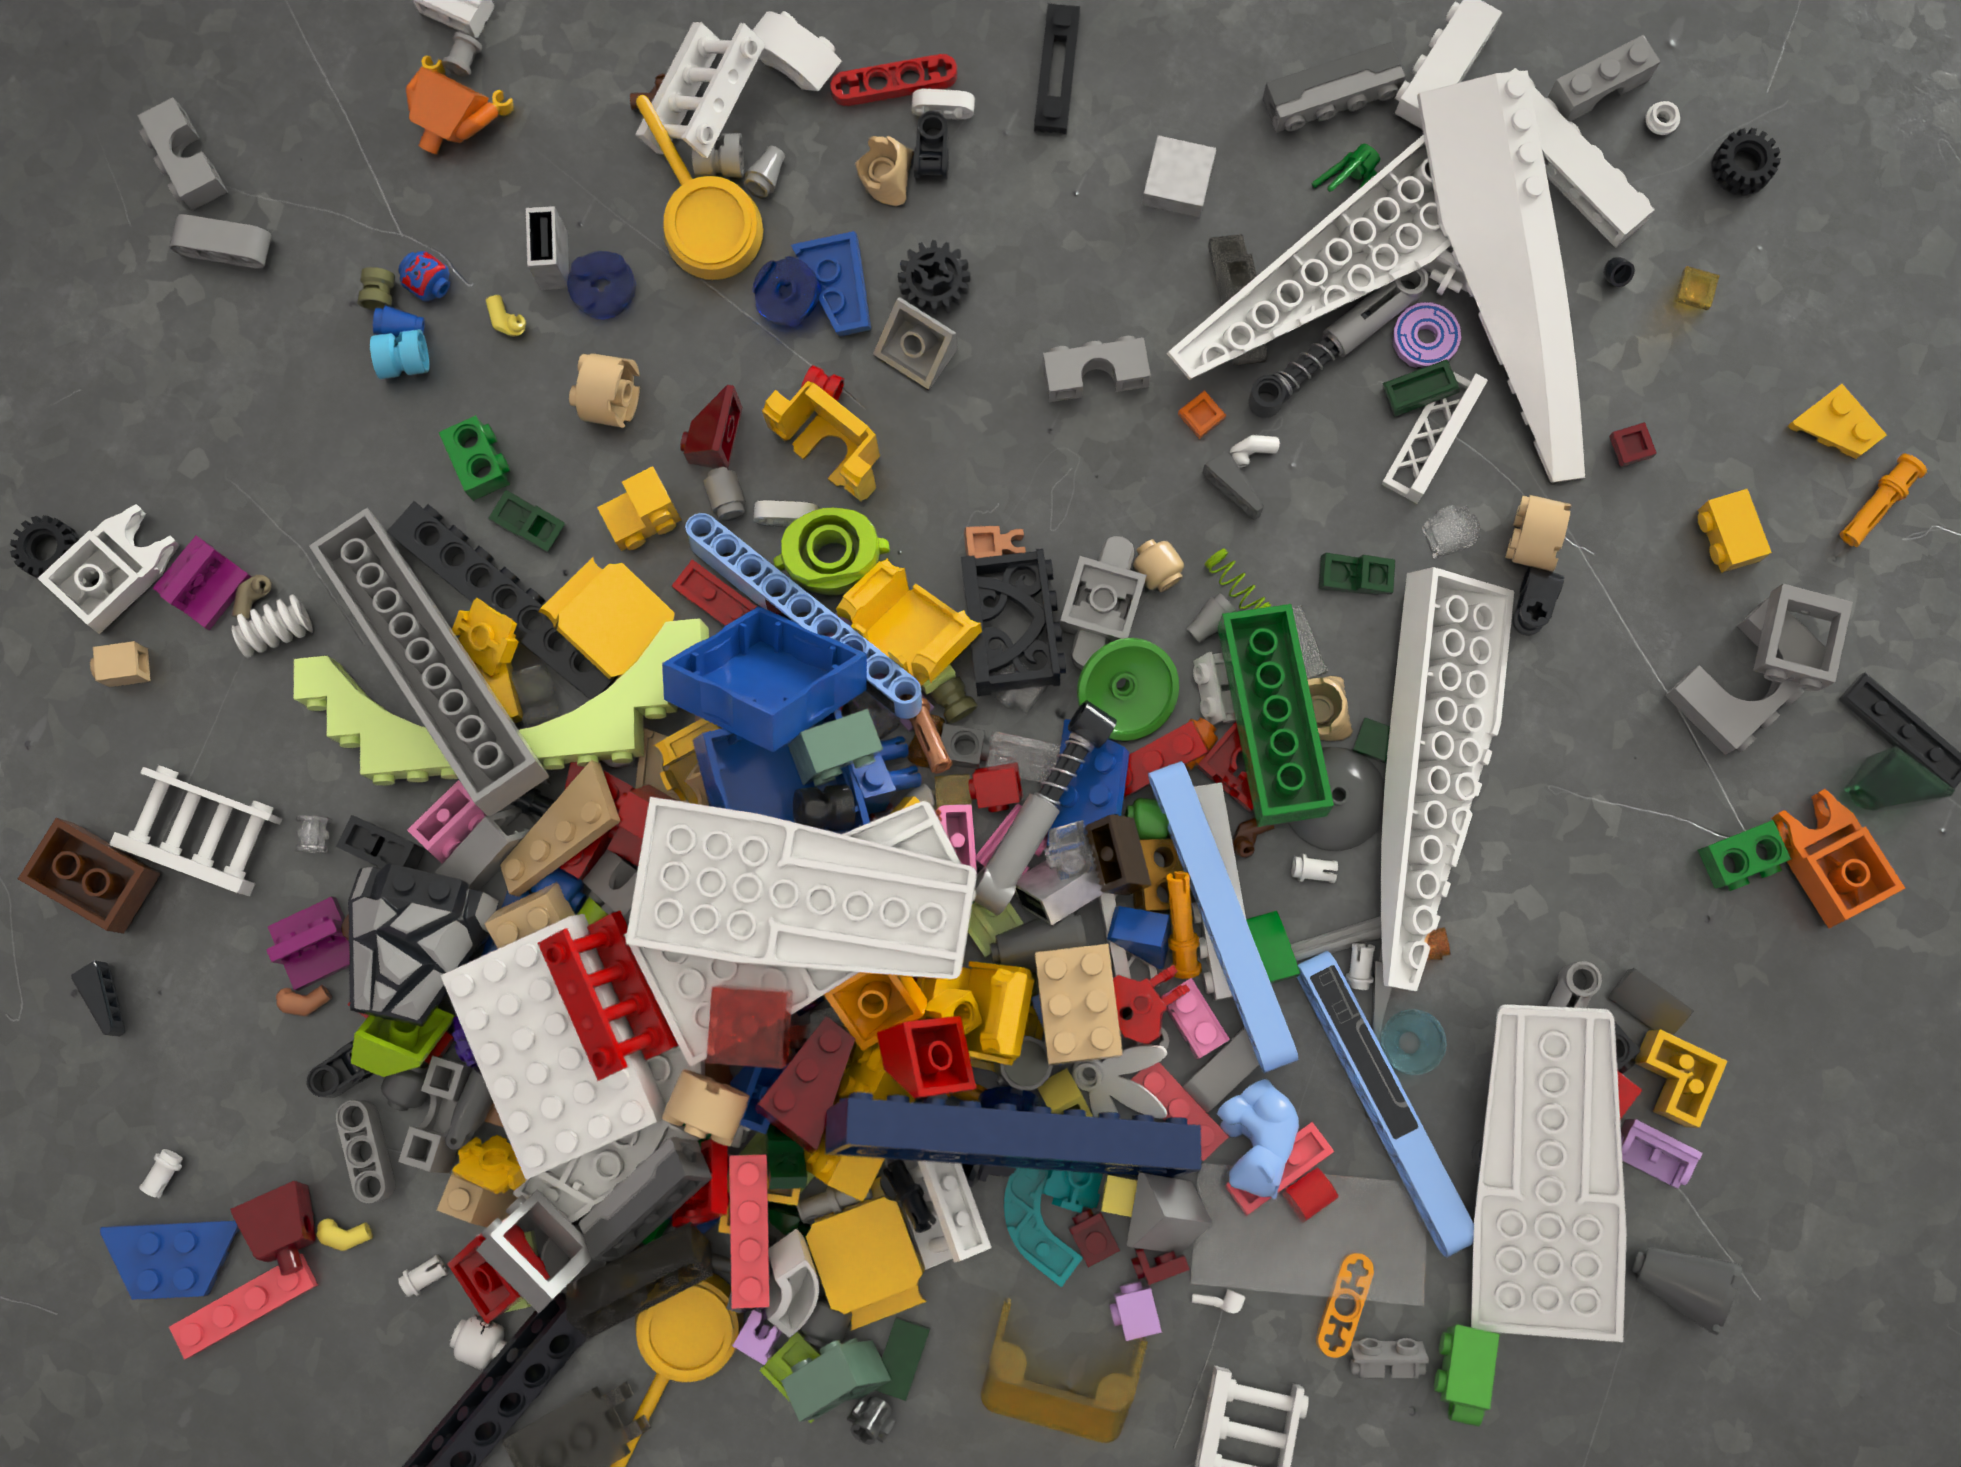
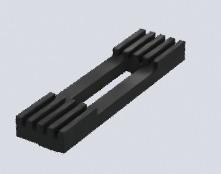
M1048 3L1034 131L1040 129L1041 132L1049 130L1048 133L1056 131L1059 134L1061 131L1063 134H1067L1080 6ZM1055 39H1059L1060 42H1062V39H1065L1067 42L1061 97L1048 96Z

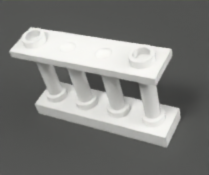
M693 22L651 103L672 141L673 139H683L703 158H708L765 46V43L745 23L739 24L732 40H719L702 22ZM724 54L717 69L710 68L716 55ZM702 82H710L703 97H695ZM694 110L695 112L688 126L681 125L687 111ZM643 118L635 135L657 154H664Z
M158 765L156 771L143 767L141 774L152 777L156 781L134 831L130 830L128 836L115 832L109 845L233 892L250 896L255 883L244 879L246 872H243L264 821L267 820L278 825L281 824L282 818L271 814L274 808L254 800L250 807L176 779L179 772ZM169 785L187 790L188 792L166 843L162 842L160 847L148 844L151 838L148 836ZM203 796L219 802V805L198 854H193L192 859L180 855L183 849L179 847L200 798ZM235 808L251 814V817L230 866H225L224 871L212 867L214 861L211 859L232 809Z
M896 1159L884 1160L885 1165L889 1170L890 1168L888 1167V1164L895 1161ZM903 1160L915 1184H919L924 1191L923 1198L932 1215L936 1218L935 1225H931L932 1228L925 1232L917 1233L905 1209L901 1208L923 1270L951 1259L954 1262H958L990 1249L991 1245L962 1165Z
M1214 1366L1195 1467H1257L1222 1459V1454L1217 1453L1219 1439L1225 1440L1226 1436L1280 1448L1277 1467H1290L1299 1418L1304 1419L1308 1409L1309 1399L1308 1396L1304 1395L1305 1389L1293 1383L1291 1395L1288 1396L1236 1384V1380L1231 1379L1232 1373L1229 1369ZM1233 1399L1287 1411L1284 1432L1280 1433L1229 1421V1417L1224 1416L1226 1402H1232Z

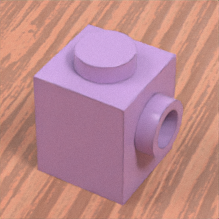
M1141 1281L1121 1285V1292L1114 1294L1116 1303L1109 1304L1114 1326H1122L1125 1340L1129 1341L1161 1333L1150 1286L1142 1287Z

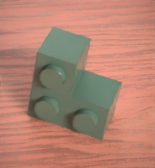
M868 709L802 731L788 745L803 785L814 782L815 787L834 781L836 776L842 774L841 769L845 766L854 764L855 769H859L876 762L874 756L883 750Z
M854 1338L841 1344L840 1340L827 1344L820 1349L821 1356L813 1361L811 1358L795 1364L791 1368L793 1373L781 1380L799 1422L818 1419L845 1401L864 1398L890 1382L891 1378L873 1340L858 1342L857 1338Z

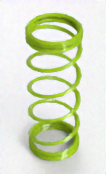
M1223 548L1212 555L1205 562L1204 566L1209 569L1210 573H1216L1227 568L1220 577L1219 584L1226 585L1238 579L1230 589L1229 596L1235 597L1248 591L1240 601L1239 608L1245 609L1258 603L1254 608L1257 609L1265 600V597L1241 607L1243 601L1255 588V585L1231 595L1235 586L1246 573L1221 583L1223 577L1236 561L1211 571L1213 566L1228 555L1227 550ZM1266 602L1260 608L1272 607V605L1269 604L1270 602Z

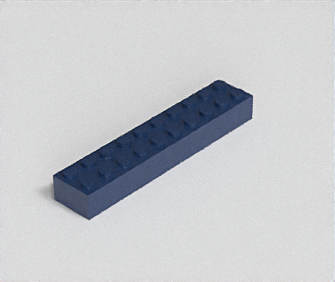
M855 1092L850 1093V1098L839 1099V1103L827 1109L825 1155L1138 1176L1140 1172L1175 1178L1201 1170V1125L1187 1124L1186 1118H1166L1165 1122H1154V1116L1134 1115L1132 1120L1120 1119V1113L1102 1112L1098 1113V1117L1086 1116L1085 1110L1078 1109L1064 1110V1115L1051 1114V1108L1030 1107L1029 1112L1016 1111V1105L996 1104L994 1109L981 1108V1102L961 1101L959 1106L945 1105V1100L940 1098L923 1099V1103H911L908 1096L902 1095L887 1096L886 1101L873 1100V1094Z

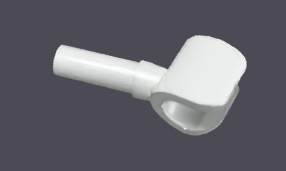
M1227 1289L1224 1299L1194 1293L1192 1296V1303L1215 1306L1229 1313L1239 1312L1245 1301V1296Z

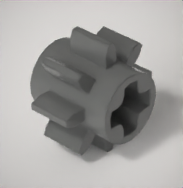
M870 1397L867 1402L859 1398L847 1418L849 1422L853 1423L851 1426L852 1435L864 1444H873L876 1439L883 1443L896 1423L894 1419L889 1418L892 1413L889 1404L878 1397Z

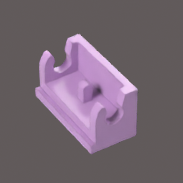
M1626 1119L1621 1129L1623 1162L1674 1188H1679L1681 1184L1686 1185L1698 1160H1700L1703 1154L1702 1152L1636 1119Z
M765 1307L753 1309L733 1347L765 1365L774 1355L776 1350L773 1347L782 1331L776 1326L771 1330L769 1325L765 1324L763 1326V1321L767 1318Z

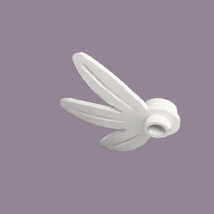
M1150 1044L1130 1046L1122 1049L1123 1055L1121 1057L1109 1058L1103 1061L1075 1062L1073 1065L1072 1078L1080 1089L1089 1091L1093 1117H1098V1113L1102 1112L1118 1113L1110 1095L1127 1107L1144 1115H1151L1154 1118L1160 1119L1167 1116L1166 1108L1155 1095L1140 1084L1119 1076L1141 1071L1164 1059L1167 1056V1051L1163 1046ZM1087 1067L1093 1068L1096 1076L1093 1078L1086 1076L1084 1069Z

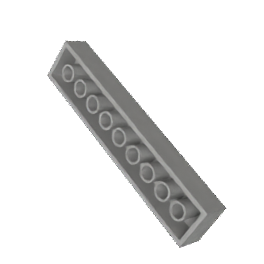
M365 508L309 545L469 796L489 818L550 777L385 528L368 508Z

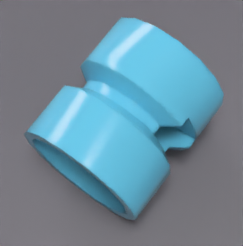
M420 329L400 332L397 338L392 333L371 336V358L379 379L399 377L402 371H405L408 375L429 372L428 348L423 332Z

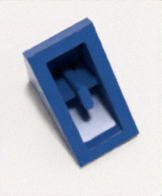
M1123 906L1115 907L1107 939L1157 969H1163L1169 949L1168 938L1171 935L1169 915Z
M757 1052L733 1078L730 1086L750 1096L747 1108L740 1122L741 1126L766 1134L770 1122L754 1109L789 1063Z

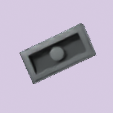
M1635 968L1628 969L1608 997V999L1651 1030L1660 1029L1671 1035L1678 1031L1694 1011Z

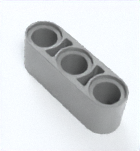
M180 214L176 217L169 248L179 255L190 258L263 268L272 235L267 230L253 225Z
M1245 1027L1182 1086L1206 1113L1219 1104L1259 1065Z
M347 1101L338 1108L336 1123L354 1195L360 1202L366 1204L385 1201L394 1192L395 1179L378 1111L369 1101ZM356 1107H359L363 1112V1120L358 1126H355L351 1120L352 1111ZM364 1142H368L372 1148L371 1157L367 1161H364L359 1153V1149ZM372 1177H376L381 1184L380 1191L376 1196H373L368 1190V1183Z

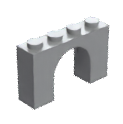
M1770 597L1761 602L1737 625L1757 647L1759 646ZM1786 610L1776 658L1821 670L1826 647ZM1699 665L1688 672L1665 696L1726 755L1736 749L1741 753L1749 747L1756 739L1752 734L1760 726L1764 729L1770 726L1780 716L1776 710L1784 703L1788 706L1791 705L1804 693V690L1799 687L1797 682L1789 680L1785 682L1772 681L1768 693L1762 700L1745 701L1735 698L1726 692Z

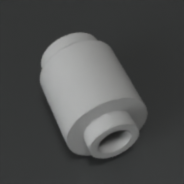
M719 467L709 471L708 477L704 479L703 483L713 513L717 514L719 520H729L742 515L745 512L743 507L745 499L736 472L728 470L727 467Z

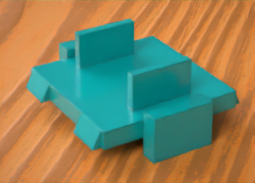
M1049 1170L1042 1194L1054 1197L1053 1205L1082 1213L1083 1206L1091 1209L1097 1208L1101 1195L1098 1194L1103 1174Z

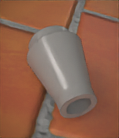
M768 146L764 154L745 172L744 186L749 192L758 197H767L769 193L774 192L780 168L785 158L782 150L775 146Z
M1219 593L1215 598L1210 597L1192 624L1186 629L1199 643H1202L1206 638L1218 632V625L1222 614L1237 612V610Z

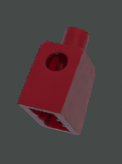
M292 1181L230 1209L256 1260L264 1262L277 1260L282 1276L293 1274L303 1268L298 1250L313 1244L316 1240L308 1185Z

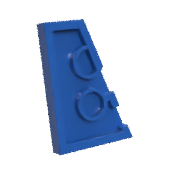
M852 231L792 244L791 247L798 257L837 335L840 337L871 330L859 241L856 232Z

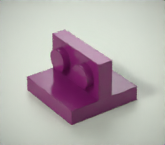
M195 535L152 589L158 592L160 597L183 611L210 631L235 600L238 586L252 576Z
M331 896L267 926L275 944L266 949L271 962L284 965L294 990L299 991L349 967V941L342 934V923L345 917L336 897Z

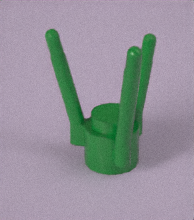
M1361 144L1353 153L1349 152L1340 162L1313 181L1312 187H1318L1345 167L1346 169L1327 187V190L1332 192L1349 175L1357 180L1363 177L1364 180L1360 186L1361 188L1377 174L1374 168L1380 163V156L1370 145Z

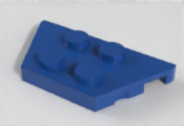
M1064 719L1060 754L1064 752L1066 748L1065 742L1069 740L1070 731L1068 730L1070 719ZM1107 739L1100 748L1094 747L1092 752L1086 754L1083 759L1085 763H1081L1075 772L1077 777H1072L1067 785L1069 791L1064 790L1058 800L1060 805H1055L1060 812L1048 831L1047 846L1050 849L1058 850L1062 848V842L1076 835H1079L1081 838L1086 836L1088 831L1084 829L1087 824L1108 815H1122L1130 754L1125 747Z
M235 1220L100 1228V1234L132 1300L209 1295L217 1280V1272L224 1265L230 1253L228 1249L235 1234L240 1232Z

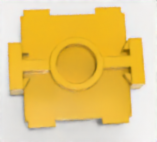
M477 597L473 600L470 611L459 610L452 627L454 634L460 635L459 641L472 661L482 666V671L490 676L499 673L502 663H511L519 643L515 639L516 635L514 634L517 623L508 616L502 615L489 607Z
M499 1135L492 1136L483 1144L480 1138L474 1137L458 1150L459 1163L452 1170L453 1174L495 1194H499L501 1191L505 1194L510 1189L515 1191L527 1181L512 1145L507 1142L508 1139Z

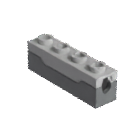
M1392 42L1266 82L1263 100L1271 121H1273L1276 133L1283 130L1295 131L1307 122L1316 119L1318 121H1325L1332 118L1337 112L1346 109L1355 111L1364 107L1368 102L1377 99L1385 101L1396 96L1404 82L1405 74L1402 67H1400L1401 64Z
M678 1137L666 1139L660 1144L659 1149L647 1160L637 1165L636 1170L624 1181L618 1183L605 1199L591 1208V1211L579 1222L582 1233H584L583 1236L592 1260L620 1262L712 1179L704 1156L700 1152L701 1149L697 1140L680 1139Z

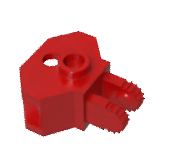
M1174 965L1163 970L1150 980L1146 978L1141 982L1121 975L1113 978L1119 1030L1124 1037L1144 1044H1150L1161 1037L1163 1013L1169 1010V1005L1190 992L1186 984L1176 987L1163 999L1156 991L1155 987L1163 982H1167L1178 972ZM1130 1007L1133 1011V1016L1131 1019L1125 1020L1122 1015L1123 1010Z

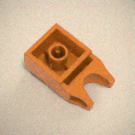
M1824 789L1812 796L1814 812L1817 818L1816 830L1803 826L1799 820L1792 817L1785 810L1777 813L1771 819L1774 820L1791 857V860L1787 861L1788 865L1829 929L1906 888L1867 827L1862 828L1853 812Z

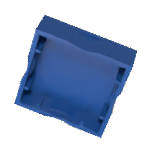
M758 606L726 625L714 636L697 642L662 663L664 700L774 752L800 735V732L809 729L867 690V654L828 636L811 632L792 620Z
M840 708L809 729L842 718ZM724 728L704 732L692 740L708 803L711 807L761 814L838 834H844L870 823L863 794L855 779L852 764L841 769L842 774L836 776L834 781L815 787L814 782L803 785L788 747L794 739L774 752Z

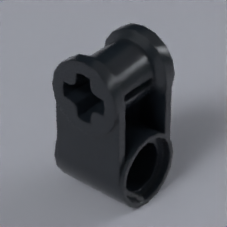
M927 111L921 115L917 124L914 178H920L921 175H938L942 179H947L949 164L947 121L940 112ZM933 127L941 130L939 134L934 136L925 133L927 129Z
M1532 566L1528 567L1521 583L1520 596L1512 620L1514 628L1519 633L1528 636L1534 635L1550 621L1556 601L1563 587V575ZM1529 611L1534 613L1533 619H1535L1536 621L1531 620V614L1529 613Z
M353 1041L344 1045L334 1055L309 1072L307 1087L313 1095L335 1098L374 1075L370 1071L351 1064ZM331 1072L334 1076V1084L331 1089L325 1091L321 1086V1079L325 1073Z

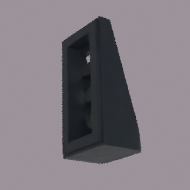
M93 961L73 973L71 979L103 1035L120 1037L125 1033V1028L109 965L106 962Z

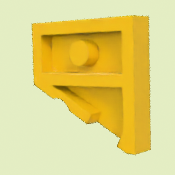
M1840 384L1788 425L1791 430L1795 432L1802 430L1817 437V442L1828 447H1836L1841 453L1855 459L1887 436L1843 384Z

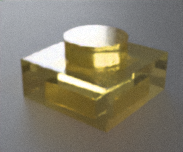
M1686 266L1682 272L1675 302L1708 311L1712 306L1720 275Z
M969 774L934 776L937 809L943 805H972L968 785Z

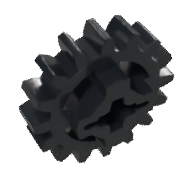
M932 240L930 248H926L920 242L919 252L917 253L909 249L907 251L909 261H900V268L904 272L898 273V282L902 283L900 291L902 295H908V303L913 305L918 302L919 310L922 312L925 311L926 307H931L933 315L937 314L938 307L943 306L946 312H949L950 302L952 301L960 305L961 296L959 293L968 294L969 288L966 283L971 281V274L966 271L968 269L967 259L960 260L961 250L956 249L951 253L948 242H945L942 248L937 247L936 240ZM948 263L954 268L957 277L954 276V272L947 269ZM912 278L915 279L916 283L921 284V291L914 286Z

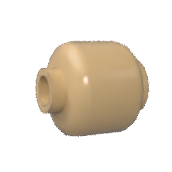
M1151 539L1136 550L1139 555L1134 560L1133 568L1136 572L1147 575L1144 585L1148 589H1158L1159 592H1163L1183 578L1181 572L1184 569V562L1170 542L1161 541L1156 543L1154 539Z

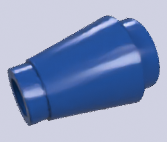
M386 305L384 308H375L373 317L374 335L392 333L397 338L400 332L420 329L424 334V317H418L417 315Z

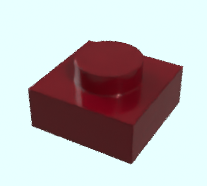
M1645 422L1614 431L1609 436L1621 467L1653 458L1657 454Z

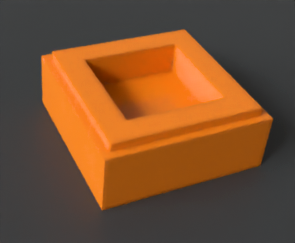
M1205 390L1178 411L1180 418L1199 439L1226 418V414Z

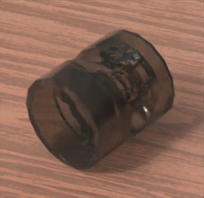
M847 784L828 785L824 787L823 792L818 787L796 789L793 795L795 823L822 830L826 827L830 832L851 830L855 823V803L850 787Z

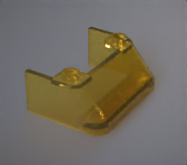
M1004 1297L980 1395L983 1405L993 1413L1097 1442L1110 1443L1116 1440L1123 1430L1135 1397L1148 1344L1146 1338L1136 1339L1128 1374L1111 1373L1102 1378L1098 1385L1095 1399L1024 1380L1027 1362L1023 1350L1015 1344L1002 1341L1011 1308V1299Z

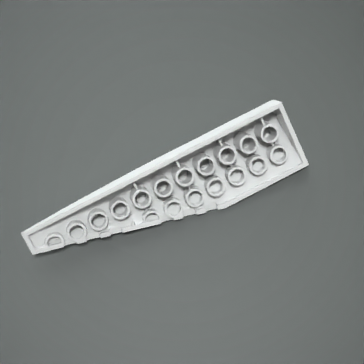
M1528 70L1496 73L1421 92L1417 95L1441 230L1444 237L1448 236L1454 249L1452 255L1457 266L1461 265L1468 282L1465 284L1470 297L1474 296L1480 310L1478 313L1499 364L1504 365L1509 377L1507 383L1512 394L1516 393L1523 409V412H1521L1525 425L1529 424L1535 437V448L1550 483L1585 478L1581 411L1569 304Z
M1424 134L1167 353L1189 380L1430 264L1451 245L1448 236L1444 237L1439 223Z
M1435 567L1410 572L1406 576L1383 802L1381 842L1384 986L1409 991H1417L1430 951V946L1427 944L1432 930L1437 929L1440 916L1436 914L1442 897H1447L1451 883L1447 882L1451 867H1456L1473 815L1470 811L1472 800L1474 797L1479 796L1482 783L1478 781L1483 766L1488 765L1492 751L1489 750L1492 737L1498 735L1501 726L1514 600L1513 590Z

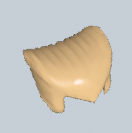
M872 136L868 139L870 151L855 162L857 173L867 192L875 200L895 207L902 205L907 199L906 187L914 151L892 137Z
M1337 676L1309 679L1308 685L1320 740L1343 741L1350 737L1353 730L1350 723L1346 692L1344 690V679Z

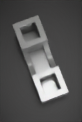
M1642 35L1558 78L1547 98L1555 103L1558 112L1567 121H1572L1592 111L1597 102L1610 92L1617 89L1620 95H1623L1648 82L1659 66L1660 60L1645 36Z
M173 97L137 115L144 127L139 130L140 134L149 148H155L158 155L153 157L154 161L163 175H169L172 182L167 185L177 202L184 201L193 211L228 193L214 165L202 151L191 157L182 158V153L186 146L198 140L199 137L186 112Z
M1123 336L1116 339L1115 342L1104 344L1101 341H1090L1084 343L1082 347L1069 349L1067 346H1057L1051 348L1049 352L1043 353V369L1049 402L1081 398L1083 395L1082 377L1094 369L1104 370L1110 374L1114 382L1115 392L1149 387L1151 375L1144 337L1135 339L1134 336Z
M607 849L582 882L592 890L588 896L601 905V908L606 913L611 914L621 910L626 924L629 926L638 870L625 859Z
M432 1056L421 1089L422 1092L429 1093L430 1108L426 1118L419 1126L409 1127L398 1162L428 1172L450 1173L457 1150H452L447 1146L446 1137L451 1128L453 1111L472 1071L471 1066L468 1067L467 1064L456 1060ZM452 1138L453 1144L457 1143L455 1138Z

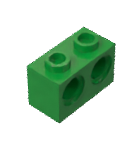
M475 415L439 432L462 487L473 501L510 485L505 473L511 470L502 453L497 454L492 445L497 442V439L489 423L483 425ZM478 437L477 443L473 447L464 448L465 442L469 438ZM491 466V471L487 476L477 477L482 467Z
M1774 820L1697 850L1714 888L1727 885L1729 891L1750 884L1747 877L1759 873L1761 878L1782 871L1780 864L1791 860ZM1757 843L1765 846L1767 850L1766 860L1761 859L1757 855ZM1725 856L1732 858L1735 863L1733 873L1728 872L1723 865Z

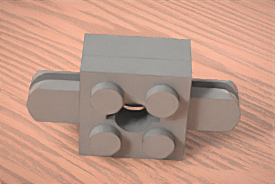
M1122 536L1110 537L1104 542L1098 561L1080 556L1061 616L1060 626L1061 631L1075 634L1071 649V659L1073 664L1081 670L1089 658L1101 647L1115 640L1129 638L1147 575L1130 570L1134 558L1133 544Z

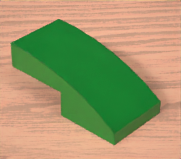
M1273 911L1246 919L1270 983L1273 984L1298 977L1300 971L1278 912Z

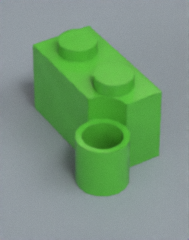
M1457 1324L1448 1327L1447 1332L1442 1333L1439 1353L1444 1355L1442 1369H1438L1435 1375L1434 1391L1441 1393V1401L1449 1403V1420L1479 1427L1483 1420L1484 1411L1490 1410L1500 1334Z

